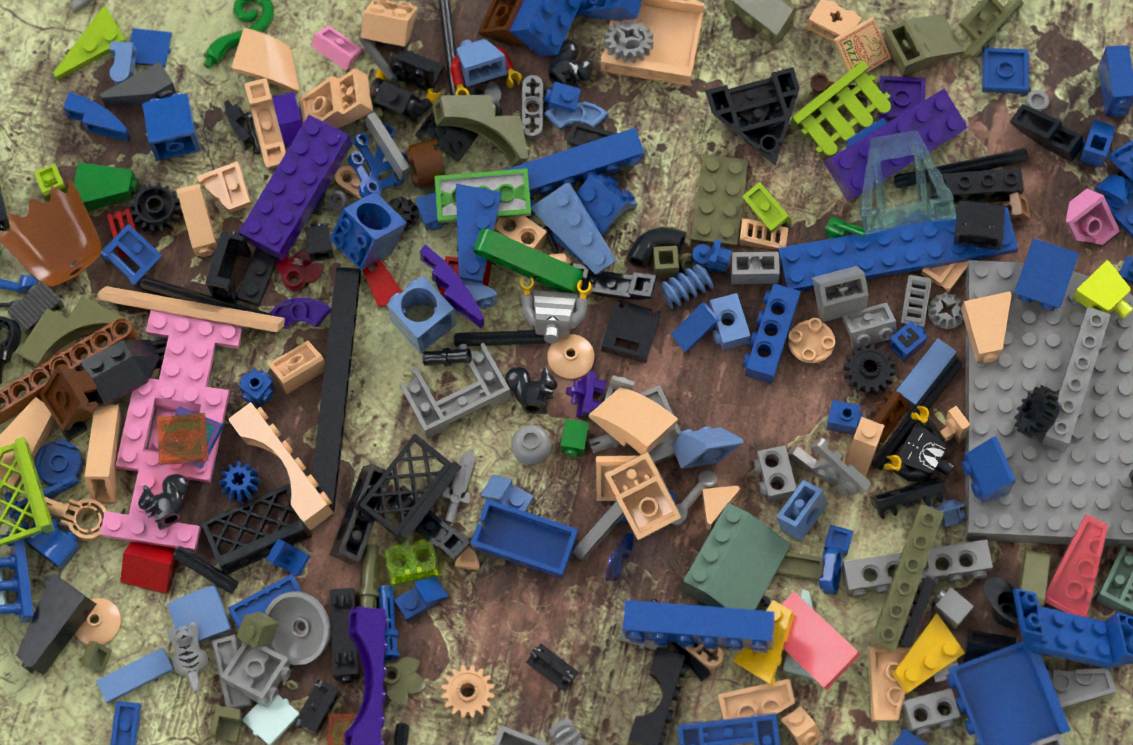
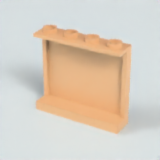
M642 0L638 18L634 20L637 25L643 22V28L649 27L650 33H653L654 43L653 49L650 50V55H644V60L636 58L635 63L631 59L623 63V58L615 60V54L608 55V49L604 48V53H602L601 72L690 86L704 14V3H700L697 0ZM610 20L609 26L614 27V22L622 24V21Z

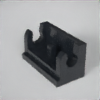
M318 679L299 713L300 716L295 719L293 725L317 737L341 695L339 689Z

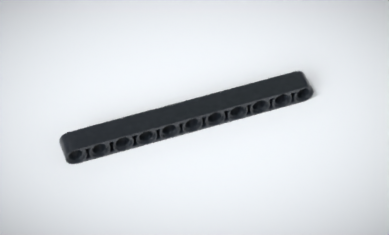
M337 267L335 273L312 472L313 478L319 484L316 490L319 494L324 491L332 502L329 507L333 512L336 505L361 282V270L350 267Z

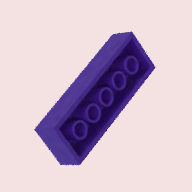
M944 88L829 158L824 164L848 202L966 130L968 126Z
M308 115L239 230V233L243 235L247 243L284 261L353 145L348 134Z

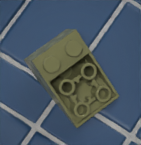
M944 14L904 20L885 28L883 40L902 77L909 76L964 53Z

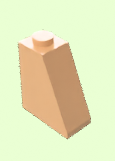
M200 184L177 189L195 256L207 257L212 255L216 251L217 244Z
M1010 291L964 301L961 311L976 362H993L998 359L1002 352L1011 302Z
M861 417L845 465H853L866 478L885 425Z

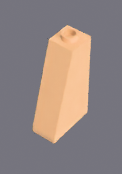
M37 397L30 402L0 434V448L15 443V439L24 437L29 444L35 463L37 453L44 446L56 423L44 402L40 401ZM14 451L5 453L0 462L11 466L15 459ZM0 466L1 481L8 472V469ZM13 472L7 484L17 488L22 480L21 475Z
M113 404L98 406L93 414L85 470V480L90 497L100 503H116L118 481L116 461L120 448L122 416L119 405Z

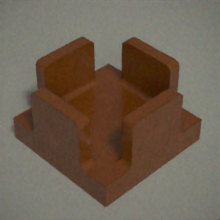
M66 364L57 365L39 394L62 432L70 430L76 422L90 419L99 406L96 401L88 403L89 400L85 393L94 392L97 389V385L88 371L77 372L75 368L68 369Z

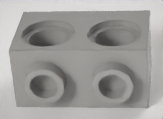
M786 445L757 451V456L753 463L756 474L760 473L762 482H759L761 495L766 496L767 503L790 498L797 488ZM772 459L778 465L776 467H768L765 461ZM780 482L783 488L775 490L771 487V483Z
M952 689L905 700L902 704L909 731L911 733L917 732L918 736L932 732L931 728L941 726V729L951 728L956 725L955 722L960 718ZM940 705L946 706L950 714L947 716L939 714L937 707ZM917 711L924 713L926 721L918 722L915 720L913 713Z

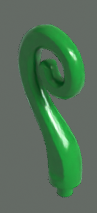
M235 0L233 12L235 17L241 22H253L258 17L256 9L244 12L243 6L245 4L256 2L263 9L259 20L247 29L263 33L269 27L274 16V5L271 0ZM243 30L226 34L212 42L204 53L206 60L203 65L211 69L214 64H220L225 54L233 47L239 45Z

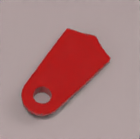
M379 260L372 264L377 266L375 271H370L368 266L363 269V273L377 306L383 307L387 306L393 295L396 293L401 294L403 291L382 261Z

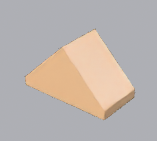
M738 486L703 489L702 500L706 529L711 531L726 504H733L740 494Z

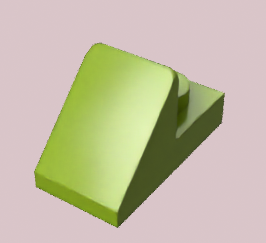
M56 164L34 172L47 202L51 199V186L58 188L64 193L68 192Z

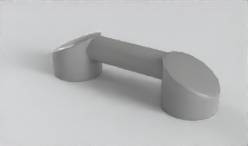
M702 471L699 474L698 484L681 504H675L681 518L672 522L673 526L679 527L686 523L687 510L702 494L703 489L716 487L718 478L714 472Z

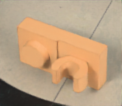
M957 406L948 411L945 422L946 427L940 431L945 439V443L953 437L960 443L966 438L970 428V423Z

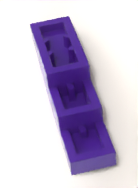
M425 244L419 251L420 260L433 269L432 281L446 290L444 298L454 309L482 329L484 317L470 291L452 268Z

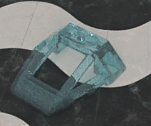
M918 130L870 139L860 209L865 235L888 231V228L927 221L935 223L957 218L953 195L943 181L939 169L936 168ZM914 155L919 202L886 208L881 161ZM924 163L939 198L928 200ZM874 180L877 209L872 210V189Z

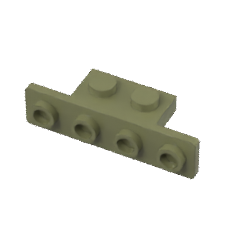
M980 0L958 24L973 40L960 57L962 59L977 57L982 52L981 47L996 36L995 31L1009 22V16L1012 12L1019 10L1024 5L1023 0H1009L1004 7L998 0Z

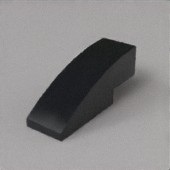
M1024 104L1020 106L1010 120V123L1027 137L1070 162L1074 160L1084 146L1081 134L1063 127L1060 120Z

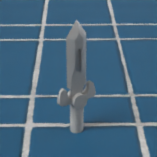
M471 449L460 457L459 465L462 468L454 477L451 487L453 494H449V487L442 494V498L450 500L444 520L448 524L454 523L460 503H470V493H466L464 498H461V495L466 492L475 462Z

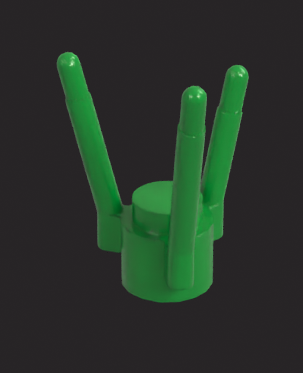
M831 217L824 232L830 235L828 239L845 236L847 231L865 237V232H871L872 230Z

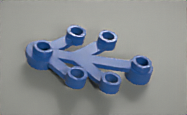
M383 124L393 139L395 136L394 128L389 124ZM359 133L354 138L353 143L361 153L353 152L348 158V163L354 168L361 181L359 195L362 198L373 192L380 196L381 190L392 186L398 187L404 182L405 179L400 181L395 172L389 178L378 181L379 174L392 170V166L388 161L383 162L385 155L378 144L373 157L368 147L369 138L366 134ZM401 152L407 162L406 154ZM364 160L370 169L369 176L362 166Z

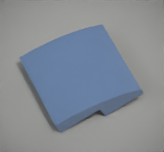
M216 585L195 591L167 604L176 630L182 626L188 628L191 622L197 623L198 643L206 639L212 640L232 630Z

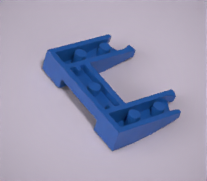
M776 712L705 722L678 723L677 725L680 745H732L755 742V745H780Z

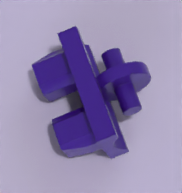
M589 371L588 375L583 376L581 381L574 380L573 387L566 388V395L572 397L571 404L577 405L576 417L584 418L602 403L592 400L593 394L602 395L606 386V381L596 378V372Z

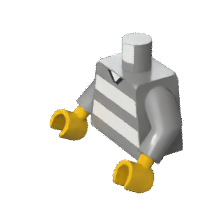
M530 277L531 285L528 287L523 285V278L520 279L519 286L524 291V295H521L522 313L531 326H535V333L544 335V340L547 343H556L559 336H569L571 329L576 328L585 319L588 299L586 298L592 292L590 282L588 289L585 291L581 290L582 280L578 282L577 288L580 292V297L578 298V294L533 290V294H531V289L534 285L533 278Z

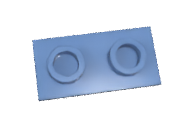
M956 499L944 501L942 506L933 508L944 512L942 518L946 527L961 523L963 519H966L964 510H960L965 505L959 501L956 502Z

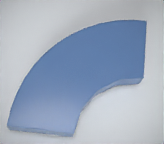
M583 102L577 103L575 113L552 107V109L544 113V117L559 131H562L572 126L574 121L597 128L609 117V113L595 104Z

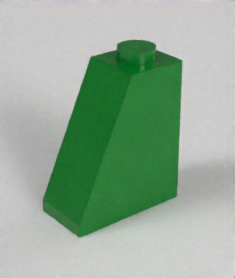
M78 162L74 185L87 211L132 200L133 192H137L139 184L131 169Z

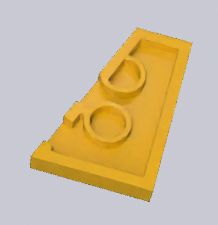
M773 600L766 610L774 611L775 614L773 650H767V653L753 652V648H743V651H739L733 660L734 663L774 687L776 680L774 676L777 666H780L782 660V649L784 643L787 642L795 616L791 610Z
M938 613L933 615L928 625L917 637L913 646L907 651L892 672L906 694L965 654Z

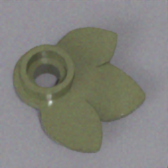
M404 657L396 664H385L386 676L383 679V685L387 687V695L394 703L405 706L408 694H417L426 689L423 678L416 673L420 665L419 660L412 657ZM389 672L396 674L393 680L387 678Z

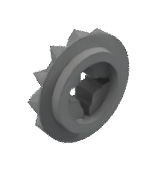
M947 292L936 295L928 306V316L932 323L943 329H952L960 325L964 320L961 311L963 300H960L956 294L951 295ZM943 305H945L947 308L953 307V309L951 310V315H949L947 312L944 314L941 313L943 310Z

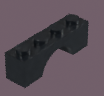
M659 647L656 648L649 675L660 686L662 699L658 707L651 713L635 716L628 745H664L667 734L663 733L665 723H671L674 710L670 709L672 700H678L681 687L677 686L679 677H685L688 664L684 663L685 655Z

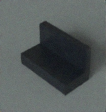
M968 629L963 663L1016 644V638Z

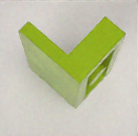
M761 182L757 183L742 196L771 232H774L785 222L788 225L792 222L788 214Z

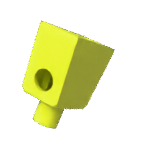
M1108 260L1082 283L1073 295V298L1085 307L1108 314L1115 311L1123 319L1133 311V308L1124 301L1131 289Z

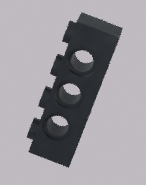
M1021 168L928 175L925 185L928 207L958 205L959 201L978 203L1010 201V194L1015 192L1022 194L1024 191Z
M373 464L362 467L330 551V556L349 564L360 562L375 520L362 511L358 505L379 480L385 469ZM384 480L382 483L384 493H386L390 480ZM379 488L374 494H379ZM380 497L371 498L366 505L374 511L379 510L381 506Z

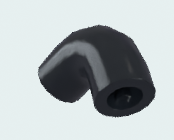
M668 227L650 229L636 239L626 259L633 266L647 268L653 256L654 247L677 246L678 254H680L686 240V232Z

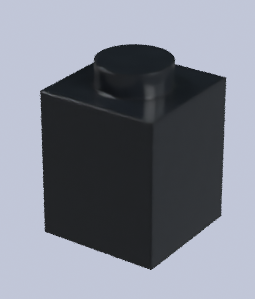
M315 223L305 228L311 262L334 258L328 224Z

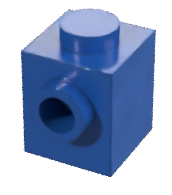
M832 400L826 429L854 435L861 417L864 415L859 413L861 406Z

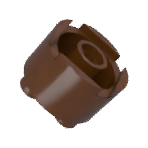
M436 139L409 145V150H405L407 162L409 165L413 164L414 172L411 173L413 185L419 187L420 190L435 187V176L446 175L440 150L433 146L438 144Z

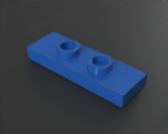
M291 574L228 607V610L239 629L244 615L260 611L265 614L269 604L279 595L293 591H302L295 577Z

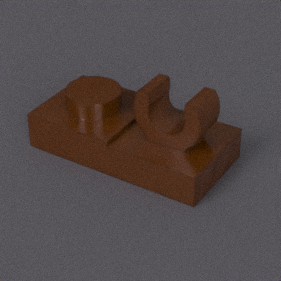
M895 390L891 395H883L887 402L885 405H876L879 412L871 420L885 425L879 441L882 443L885 442L909 407L903 395Z

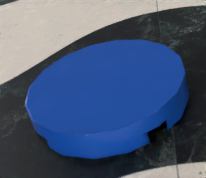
M55 440L41 447L36 455L35 467L38 476L44 483L53 486L76 475L77 478L80 476L84 462L82 454L74 444L66 440Z

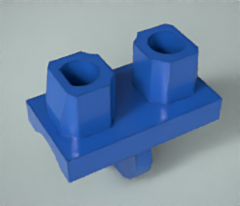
M717 239L714 240L712 248L701 244L697 245L692 252V258L695 263L706 265L705 269L709 276L712 270L724 274L732 250L721 248V241Z

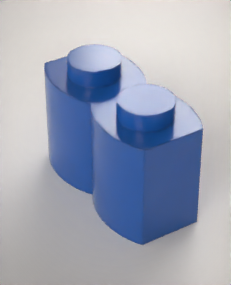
M51 518L55 531L47 534L41 532L26 537L24 542L63 570L81 547L77 543L79 539L68 530L66 533L59 530L60 525Z

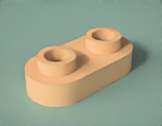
M351 166L339 168L335 174L338 187L355 198L362 199L359 195L361 181L354 168ZM351 178V181L344 182V179Z

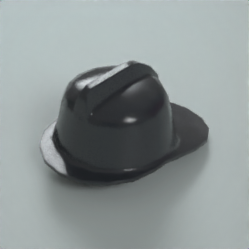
M989 578L984 584V593L992 605V617L1001 626L1013 630L1019 625L1013 593L1015 588L1002 578Z

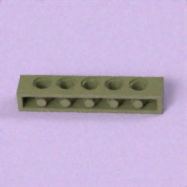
M920 504L917 508L869 645L890 653L896 651L944 512Z

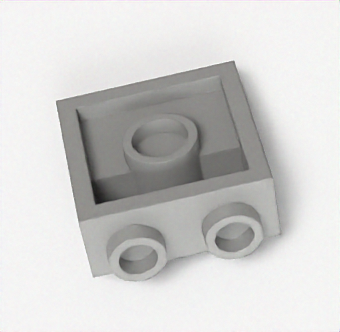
M243 642L222 674L221 680L242 691L244 696L265 706L268 701L273 702L277 697L279 683L288 680L291 674L289 658L265 646L254 648Z

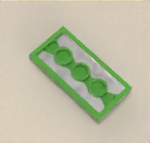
M528 168L435 176L438 223L457 222L456 183L502 192L497 218L531 216Z

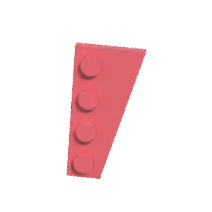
M1088 514L1084 515L1046 589L1044 602L1066 613L1087 617L1108 529L1107 523Z

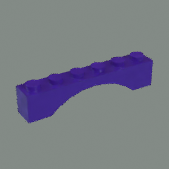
M358 606L349 610L348 635L361 657L365 686L359 712L351 726L344 733V745H384L383 739H381V731L385 722L384 715L382 714V704L385 701L383 679L386 676V666L384 665V655L387 651L385 630L388 626V619L385 616L386 609Z

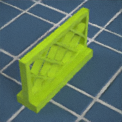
M24 437L15 439V443L0 448V461L5 453L14 451L15 459L11 466L0 462V466L8 469L4 479L0 480V494L4 487L15 491L9 503L0 499V503L7 506L0 517V527L2 524H6L13 528L8 537L0 539V546L41 532L47 534L55 531L31 450ZM13 472L22 477L17 488L7 484ZM19 493L28 497V503L24 510L13 505ZM11 508L22 513L15 525L5 520ZM27 515L34 519L36 527L25 530L20 525Z

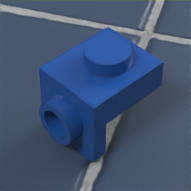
M554 82L552 89L547 88L544 102L548 103L546 110L555 107L575 113L581 89Z
M278 539L266 560L296 576H300L310 555Z

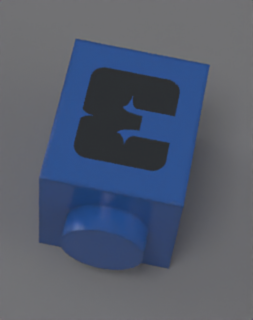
M910 321L890 338L888 346L905 362L925 345L927 340L926 332L920 325H915Z

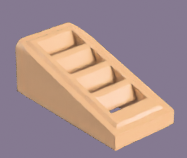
M742 219L739 245L778 250V248L786 247L788 228L778 227L774 232H771V240L767 241L766 234L771 231L763 222ZM748 229L753 230L752 237L748 236ZM757 231H762L761 239L757 238ZM776 233H781L780 243L775 242Z

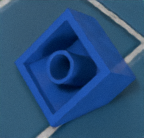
M997 436L990 438L965 454L962 468L966 476L970 475L973 482L971 484L973 494L976 498H980L981 503L1009 494L1016 480Z

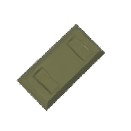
M787 551L776 574L819 581L824 571L823 557Z

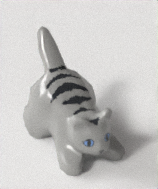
M191 622L188 628L182 626L177 630L174 627H170L167 633L175 650V656L172 660L174 671L180 676H187L192 690L197 693L200 685L198 674L208 665L207 653L199 648L197 623Z

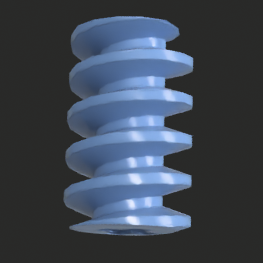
M698 264L693 265V271L689 268L686 269L685 275L678 273L676 276L677 280L671 277L668 280L669 284L665 281L660 284L662 295L672 309V302L681 306L680 298L688 302L689 293L695 298L698 297L697 289L705 293L706 284L711 289L714 288L707 270Z

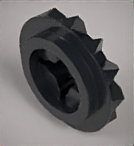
M402 196L400 198H392L387 204L396 212L402 207L403 213H407L402 215V218L407 222L403 232L410 230L418 221L417 205L411 199H406Z

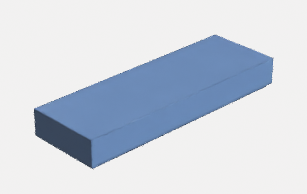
M937 338L896 391L900 392L909 404L915 406L950 360L954 358L957 351Z
M162 647L96 680L108 704L174 671Z

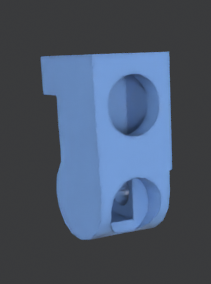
M113 41L110 43V51L115 59L109 73L115 85L134 76L137 49L133 43Z

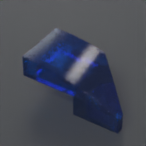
M626 533L616 546L608 563L605 580L616 581L621 576L622 558H628L632 554L634 534Z

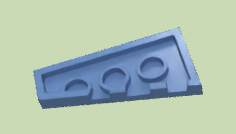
M570 183L564 184L531 207V210L595 274H600L617 262Z

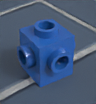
M253 368L250 373H245L239 382V388L242 393L241 397L247 403L251 402L258 407H262L274 395L275 388L272 383V377L263 370L258 372Z

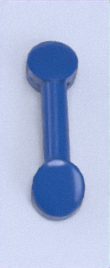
M21 275L19 283L0 279V289L27 293L33 285L39 283V280L29 275Z

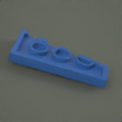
M456 183L460 279L483 283L487 260L474 254L473 249L480 229L485 228L494 231L502 192Z

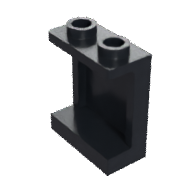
M221 232L205 282L213 297L237 303L238 293L230 278L237 256L250 258L252 254L245 238L238 232Z

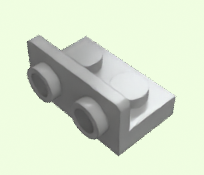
M887 302L842 315L843 323L850 336L852 349L861 348V344L868 346L871 343L876 344L890 340L897 333L896 320Z

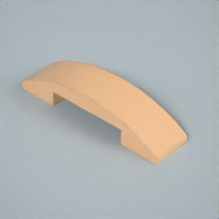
M267 78L244 83L265 166L268 169L280 164L286 154Z

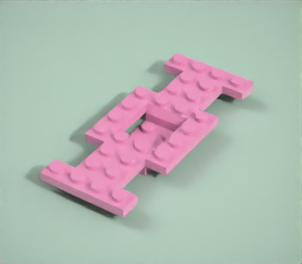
M150 311L146 334L168 338L159 380L150 378L148 383L132 391L116 461L117 469L138 472L129 515L105 511L100 532L101 537L170 548L182 546L189 551L196 552L201 530L200 526L177 522L159 530L157 527L158 523L154 520L156 516L148 518L145 510L139 508L138 501L143 493L144 485L148 486L154 495L163 493V480L171 474L183 475L188 480V483L189 480L211 483L221 433L203 468H199L186 461L183 462L181 459L165 452L162 453L158 447L162 441L161 438L166 433L164 425L167 424V428L171 423L168 421L173 420L179 406L223 424L230 393L229 390L207 387L216 346L239 349L244 326L160 311ZM155 405H156L157 410H156L155 419H154V423H153V428H152V432H151V437H150V441H149V445H148V450H145V449H146V445H147L148 436H149L150 427H151V422H152V418H153V414H154V409H155Z

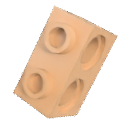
M525 216L499 218L495 224V232L524 244L523 240L532 239L534 241L532 244L524 245L538 251L547 241V231ZM507 226L515 227V229L511 232H507L504 230V228Z

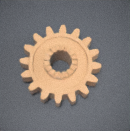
M461 665V672L453 669V677H445L448 685L441 686V689L447 692L441 695L442 700H448L445 708H453L452 715L456 716L459 713L462 720H465L466 716H471L472 720H474L475 714L478 713L483 716V709L491 708V704L488 701L495 699V695L490 693V691L495 690L494 684H488L491 681L490 675L483 677L484 669L481 668L478 672H475L474 665H471L470 670H466L465 666ZM465 688L475 690L474 694L470 697H464L461 693Z

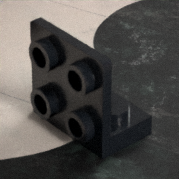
M402 49L400 55L393 52L389 55L390 67L399 81H408L414 83L419 89H433L434 91L444 70V64Z
M433 111L415 134L421 141L436 139L438 143L436 145L456 162L462 159L479 135L460 127L436 126Z
M959 201L954 244L1001 250L1004 234L1005 206Z

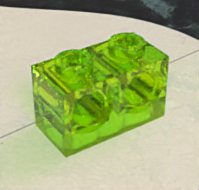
M423 539L413 542V545L404 547V545L398 544L391 546L390 550H385L392 584L439 575L432 541L428 542ZM423 553L430 556L426 562H419L417 560L418 556ZM402 558L406 560L405 565L402 567H395L393 565L396 559Z

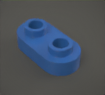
M829 547L827 552L823 554L824 572L820 576L819 586L820 589H823L824 594L836 595L838 592L843 554L840 547Z

